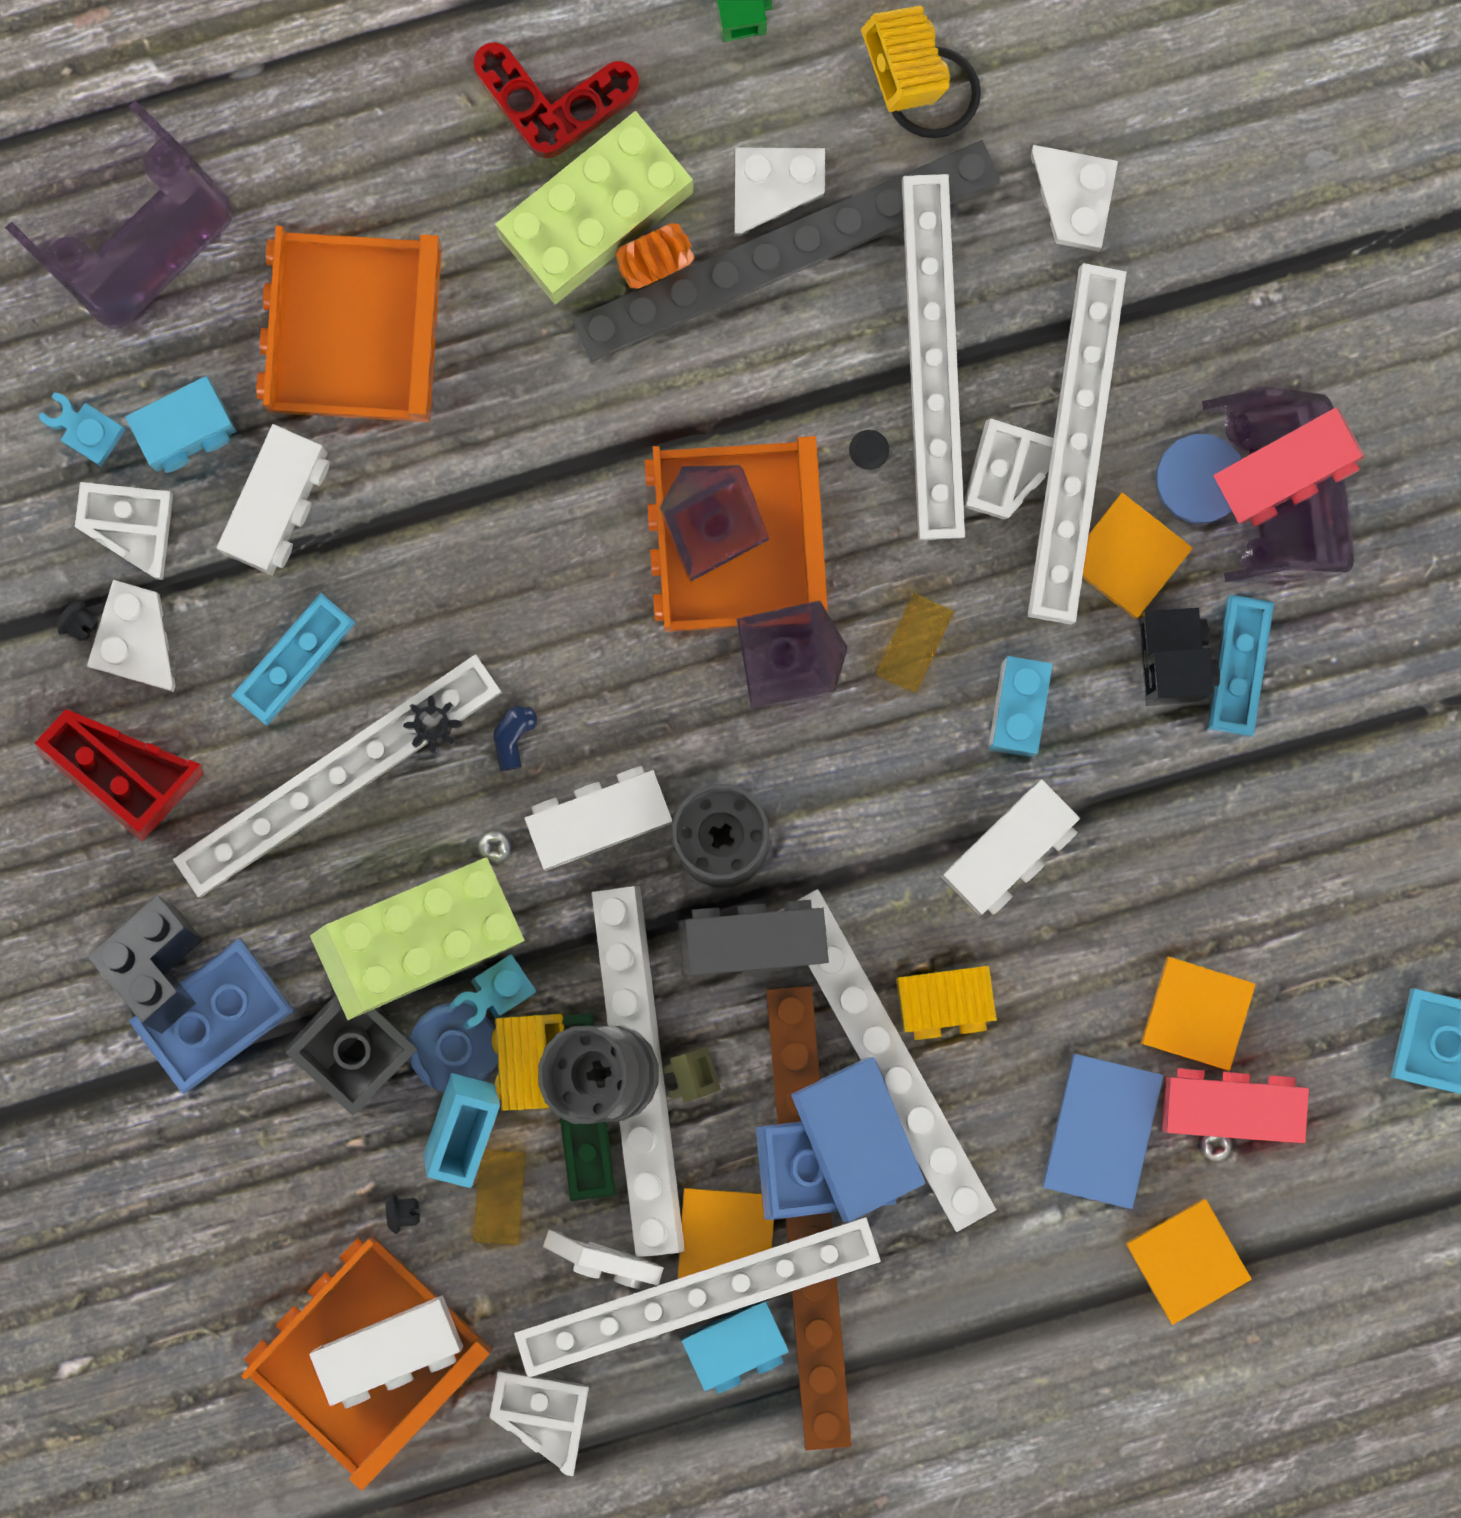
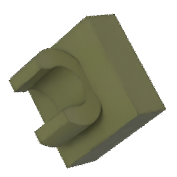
M708 1046L670 1058L671 1063L662 1067L663 1075L672 1072L675 1074L679 1087L668 1092L669 1098L676 1099L682 1097L684 1103L721 1090Z

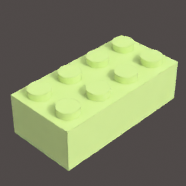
M634 111L499 220L495 226L498 237L556 305L613 259L619 247L639 238L692 195L693 179L640 115Z
M487 857L328 923L310 935L347 1020L506 952L525 941Z

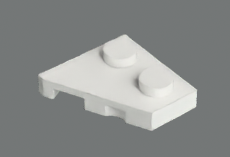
M1033 145L1030 156L1037 170L1044 205L1050 215V226L1055 243L1100 252L1118 161Z
M735 147L734 237H742L748 234L749 230L765 222L775 221L789 214L792 209L801 205L806 206L824 197L825 148Z
M991 418L986 420L965 493L964 507L1000 519L1009 518L1023 503V499L1029 492L1034 490L1046 477L1045 475L1050 467L1054 438Z
M80 482L75 527L155 579L163 580L173 493L162 490Z
M113 580L87 667L174 692L176 685L169 661L167 634L163 627L160 594Z
M548 1229L543 1246L573 1262V1271L597 1279L600 1278L601 1271L615 1275L614 1282L640 1289L641 1282L659 1286L664 1269L643 1257H636V1255L590 1241L589 1244L576 1241L563 1235L561 1232Z
M499 1369L490 1418L505 1430L511 1431L533 1451L539 1452L558 1466L564 1474L573 1476L589 1385L540 1376L528 1378L527 1374Z

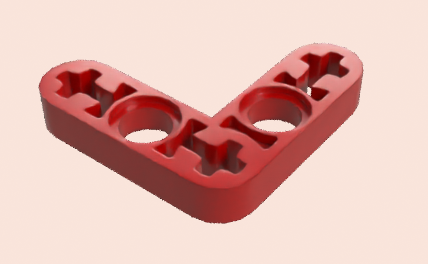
M497 42L487 43L481 46L474 56V69L479 81L531 151L542 158H554L566 151L632 103L639 92V76L636 69L629 63L614 61L604 66L550 105L505 45ZM492 56L496 61L501 58L505 59L501 64L504 74L510 81L504 86L495 71L484 72L487 68L486 58ZM515 74L519 76L518 78L512 79ZM616 74L620 79L628 76V91L622 93L620 89H614L606 95L607 102L610 105L604 107L599 94L593 88L598 86L601 94H603L612 86L611 76ZM503 86L500 92L496 90V88H500ZM524 89L533 96L532 106L524 112H517L508 105L509 96L516 90ZM579 99L591 100L596 106L595 115L587 121H579L571 115V106ZM541 109L546 113L540 114L539 119L546 130L551 131L555 128L558 130L555 133L556 143L551 146L547 141H543L540 144L537 142L540 135L538 128L532 120L539 114ZM530 121L527 127H524L522 125L523 123H527Z

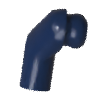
M514 706L510 708L494 730L493 738L500 771L522 767L517 742L525 731L532 730L537 725V715L531 707L522 708Z

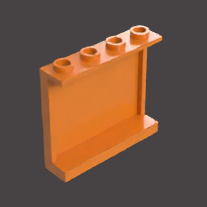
M275 226V239H268L266 245L267 266H273L271 283H265L263 288V309L269 311L268 328H261L259 341L260 354L266 355L265 372H258L256 382L257 399L263 400V406L269 413L430 422L442 244L439 235L420 234V241L288 233L284 230L283 226Z
M816 436L798 437L797 442L662 451H660L659 446H653V459H644L646 487L655 486L656 504H647L649 531H658L659 549H650L652 576H661L662 594H653L655 621H664L665 632L827 622L828 605Z
M374 1235L365 1243L357 1238L339 1258L345 1265L333 1277L326 1271L307 1291L313 1299L302 1311L294 1305L275 1325L281 1333L270 1345L262 1339L244 1358L249 1367L241 1375L245 1381L250 1377L351 1473L348 1479L361 1491L366 1488L493 1350L488 1343L447 1305L463 1344L462 1350L454 1354L457 1362L435 1372H431L429 1366L413 1371L411 1374L414 1380L392 1390H388L385 1384L368 1390L371 1398L345 1409L342 1402L330 1406L309 1354L319 1346L438 1297Z

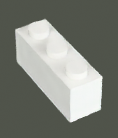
M272 424L217 545V549L226 556L272 576L276 567L283 568L293 547V543L288 542L295 525L301 527L309 514L311 502L307 501L311 489L314 484L320 486L328 472L330 461L325 459L328 453L324 447Z
M642 766L635 767L616 775L619 781L617 784L602 789L600 782H596L575 790L576 799L559 805L557 798H553L532 806L533 815L524 819L543 870L553 869L671 825L673 821L654 770L645 773Z
M1041 779L940 877L978 915H982L987 909L994 915L1013 897L1007 890L1019 878L1027 883L1045 866V863L1040 858L1052 846L1059 852L1075 837L1078 832L1072 826L1080 818Z
M441 1295L319 1346L309 1355L329 1405L332 1406L342 1402L346 1409L371 1398L368 1390L385 1384L388 1390H392L414 1380L411 1372L429 1366L430 1371L435 1372L457 1362L454 1354L462 1350L463 1344L444 1297Z

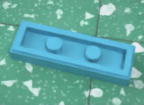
M320 593L231 696L268 726L356 623Z
M1234 595L1227 596L1217 659L1220 669V684L1217 687H1213L1214 694L1211 697L1207 730L1249 737L1254 736L1274 602Z

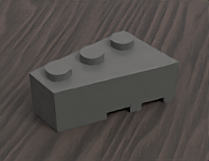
M811 900L784 902V911L767 913L765 904L738 906L739 915L720 917V908L692 910L693 919L678 922L683 977L829 963L824 907L812 908Z

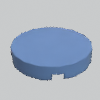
M1192 434L1177 440L1164 452L1155 471L1156 488L1161 504L1175 518L1189 524L1211 523L1225 518L1232 510L1213 475L1240 461V454L1227 441L1211 434Z
M450 1003L433 1007L419 1018L411 1033L410 1040L418 1048L410 1057L412 1068L425 1084L441 1092H445L451 1073L486 1081L498 1064V1054L494 1052L491 1042L492 1033L496 1027L489 1017L485 1015L484 1019L477 1026L465 1030L463 1024L470 1018H473L474 1015L473 1008L468 1004H461L453 1010L449 1006Z

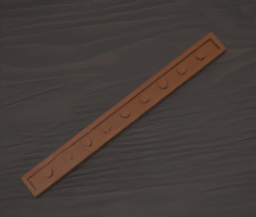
M812 986L766 990L777 1124L801 1121L791 1094L820 1080ZM831 1212L785 1218L787 1243L833 1228ZM833 1277L792 1291L805 1451L851 1447L837 1277Z

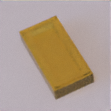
M913 592L875 676L913 694H917L954 611Z
M484 1150L478 1171L473 1242L519 1245L527 1152Z

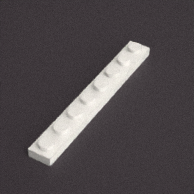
M949 174L903 176L902 197L918 540L965 538Z
M1085 263L1078 270L1027 617L1070 625L1076 622L1126 271Z
M475 654L175 857L173 861L197 897H203L427 745L428 742L424 741L415 748L412 745V741L418 734L415 730H408L403 727V724L406 722H414L416 714L412 711L411 704L417 705L422 709L428 706L429 696H433L436 700V707L440 709L445 704L451 702L454 708L448 715L450 720L462 721L502 694L501 690ZM440 714L435 719L429 715L426 716L422 721L427 727L423 734L426 736L431 731L437 735L440 734L444 729L439 723L443 716Z
M640 886L592 892L607 1024L608 1026L623 1025L639 1032L652 1046L659 1063V1083L652 1101L640 1114L625 1121H619L636 1257L680 1253L684 1252L685 1248Z
M817 889L800 898L799 900H811L812 908L824 907L829 963L808 965L859 1059L862 1060L866 1057L875 1058L916 1161L954 1230L958 1232L996 1211V1208L821 893Z
M867 1217L516 1332L514 1335L527 1377L530 1378L879 1263L881 1260Z

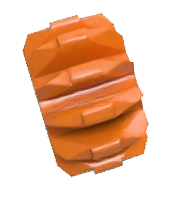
M675 223L667 224L619 247L615 253L619 264L617 267L622 277L626 279L630 288L640 289L685 268L692 263L695 257L687 234H684L681 226Z

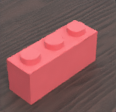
M1334 408L1213 476L1238 523L1245 524L1251 521L1253 526L1256 527L1277 516L1278 512L1275 507L1285 501L1292 499L1294 505H1297L1319 493L1316 485L1332 476L1335 483L1358 472L1360 468L1357 462L1366 458L1341 410Z
M1177 1068V1077L1164 1076L1161 1131L1174 1134L1305 1143L1309 1088L1296 1086V1077L1269 1075L1268 1084L1250 1083L1251 1074L1223 1072L1221 1081L1204 1079L1205 1070Z

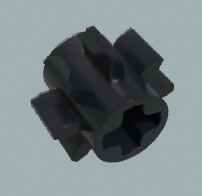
M429 696L428 706L422 709L417 705H410L412 711L416 714L414 722H406L403 724V727L408 730H415L418 734L412 741V745L415 748L426 741L429 743L431 753L437 754L438 743L446 741L452 746L456 744L450 733L452 728L461 727L462 722L450 720L448 715L454 708L451 702L445 704L440 709L436 707L435 698ZM441 714L443 717L439 723L444 728L442 732L437 735L431 731L425 736L423 732L427 727L422 722L424 718L429 715L435 719Z

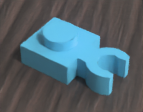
M53 393L51 397L63 407L62 414L57 418H50L41 412L38 416L39 419L51 429L60 430L65 428L67 431L60 441L102 467L126 429L86 403L76 413L69 399L60 393Z
M510 954L471 981L477 993H461L449 1006L452 1010L461 1004H468L473 1008V1018H470L463 1024V1027L467 1030L474 1028L484 1019L488 1008L495 1018H499L537 991L512 954Z

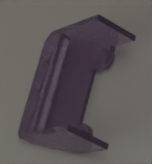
M136 100L129 106L142 127L157 140L145 156L144 167L148 177L160 190L100 249L94 252L85 242L78 238L63 237L55 241L43 253L12 221L5 227L100 324L112 329L128 325L229 226L233 217V208L225 193L191 155Z
M1268 386L1202 401L1203 410L1227 413L1225 431L1228 439L1239 449L1250 451V454L1334 409L1332 402L1324 394ZM1331 476L1316 485L1319 493L1297 505H1294L1292 499H1289L1276 506L1278 515L1259 525L1261 538L1251 539L1247 543L1246 550L1242 555L1244 569L1224 573L1225 582L1261 584L1331 576L1349 572L1354 563V549L1345 480L1343 479L1335 483Z

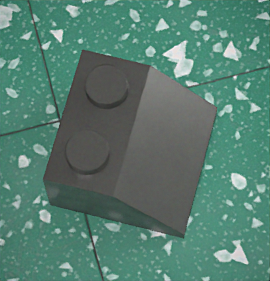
M335 995L288 1043L286 1054L353 1116L418 1048L381 1006L347 1020L337 995Z

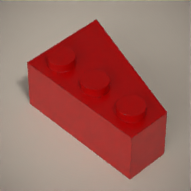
M67 709L34 742L39 754L142 842L204 775L201 764L168 753L161 750L158 746L124 735L119 730Z

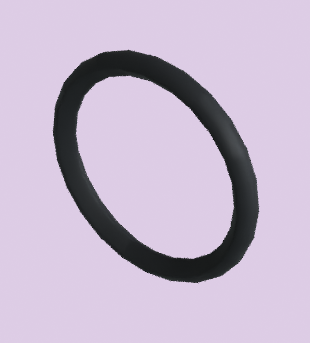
M936 47L938 48V55L952 60L967 74L971 84V102L967 111L958 121L938 129L923 128L915 125L901 111L891 112L903 128L920 137L941 138L957 133L971 121L980 104V82L974 68L963 56L943 47Z

